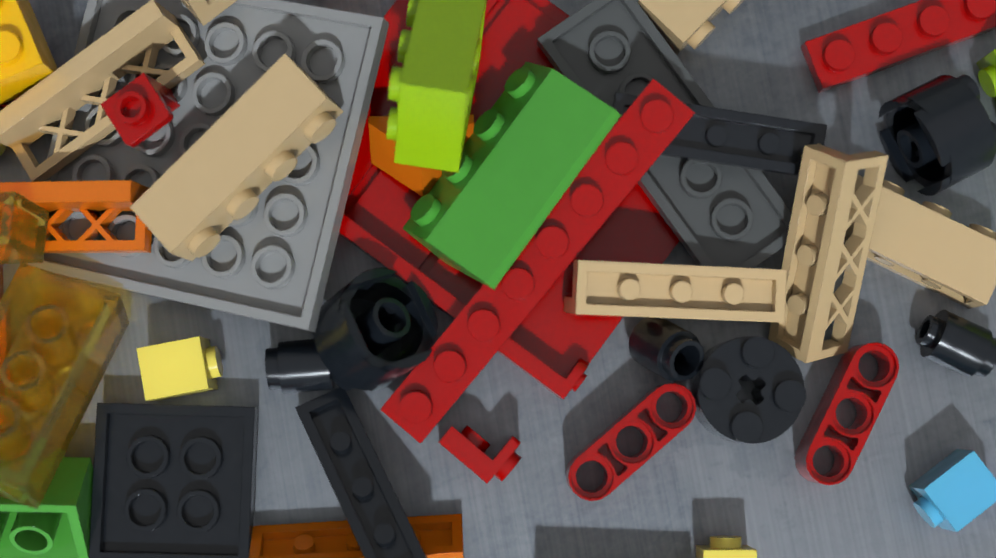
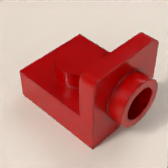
M145 73L139 75L100 104L124 143L130 147H136L172 121V112L180 107L179 102L169 88Z
M468 425L461 432L451 426L438 442L485 483H488L493 476L502 482L522 458L515 452L521 442L514 436H511L494 458L490 459L485 452L491 445Z

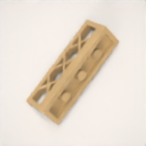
M150 0L0 111V144L13 149L32 182L46 181L116 130L100 104L115 94L117 81L127 73L136 75L145 73L151 78H157L155 80L165 87L172 89L205 65V62L176 17L155 0ZM175 40L186 58L169 70L155 69L159 50ZM85 104L99 105L93 126L84 132L72 130L78 109ZM44 134L57 135L53 155L39 164L29 145Z
M821 144L804 146L781 269L787 270L785 323L771 322L768 340L779 344L793 357L804 363L836 356L848 351L889 157L887 154L879 151L845 154ZM865 169L863 183L854 193L858 170ZM855 221L852 235L844 244L846 230ZM844 271L842 284L834 292L836 280ZM834 320L831 339L824 340L826 329Z
M574 260L572 297L564 296L563 312L580 315L785 323L787 270Z

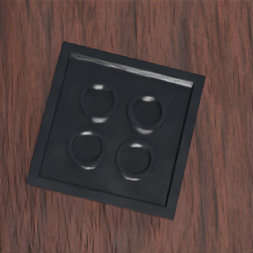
M97 403L89 558H249L254 519L258 407Z

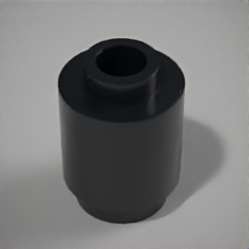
M941 310L935 316L929 315L922 322L916 338L917 343L921 344L920 353L922 357L966 377H971L975 374L983 378L996 365V338L993 337L991 330L947 310Z
M646 317L635 326L630 335L629 352L631 357L637 363L668 381L689 380L700 371L703 365L704 350L698 338L693 333L665 318Z
M314 339L279 342L277 348L266 349L265 369L270 390L281 389L283 394L334 389L335 382L332 378V373L322 362Z

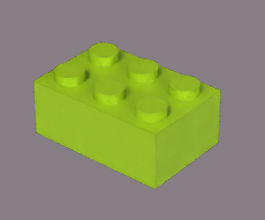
M409 0L406 26L412 27V31L404 29L401 31L397 60L399 63L404 64L403 67L393 66L388 99L398 102V108H390L386 139L396 141L394 163L459 173L480 65L487 0Z

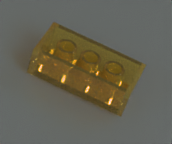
M21 263L0 300V497L35 509L39 508L129 325L120 294L28 264Z

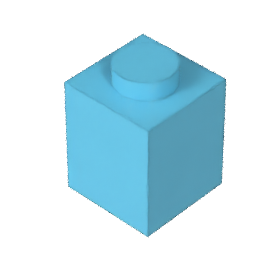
M956 449L908 486L918 499L913 503L915 509L932 528L939 526L942 529L958 532L996 502V478L974 450Z

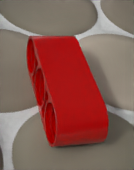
M878 342L856 345L848 349L847 353H844L796 450L795 465L800 475L806 480L824 485H836L846 480L852 472L898 375V358L887 345ZM865 353L871 354L878 362V373L871 381L866 380L859 372V360ZM844 399L849 400L856 408V419L848 428H844L836 419V408ZM822 446L828 447L834 456L832 469L824 475H820L813 466L814 453Z
M670 383L658 385L646 393L571 459L565 472L566 482L571 491L581 499L588 501L601 500L608 496L684 430L694 419L696 402L691 391L683 385ZM666 392L674 393L682 404L681 414L673 422H666L661 419L656 410L657 400ZM632 426L642 434L643 445L637 454L626 457L618 450L616 439L618 433L623 428ZM586 461H596L604 470L603 482L594 490L587 491L581 489L576 481L577 469Z

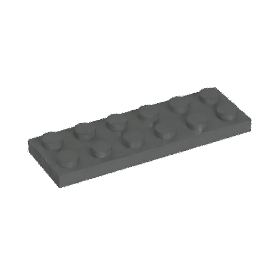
M593 0L537 39V45L556 71L611 107H613L615 93L639 96L653 78L683 103L714 107L636 0ZM660 155L638 182L697 266L755 268L786 245L792 212L760 170Z

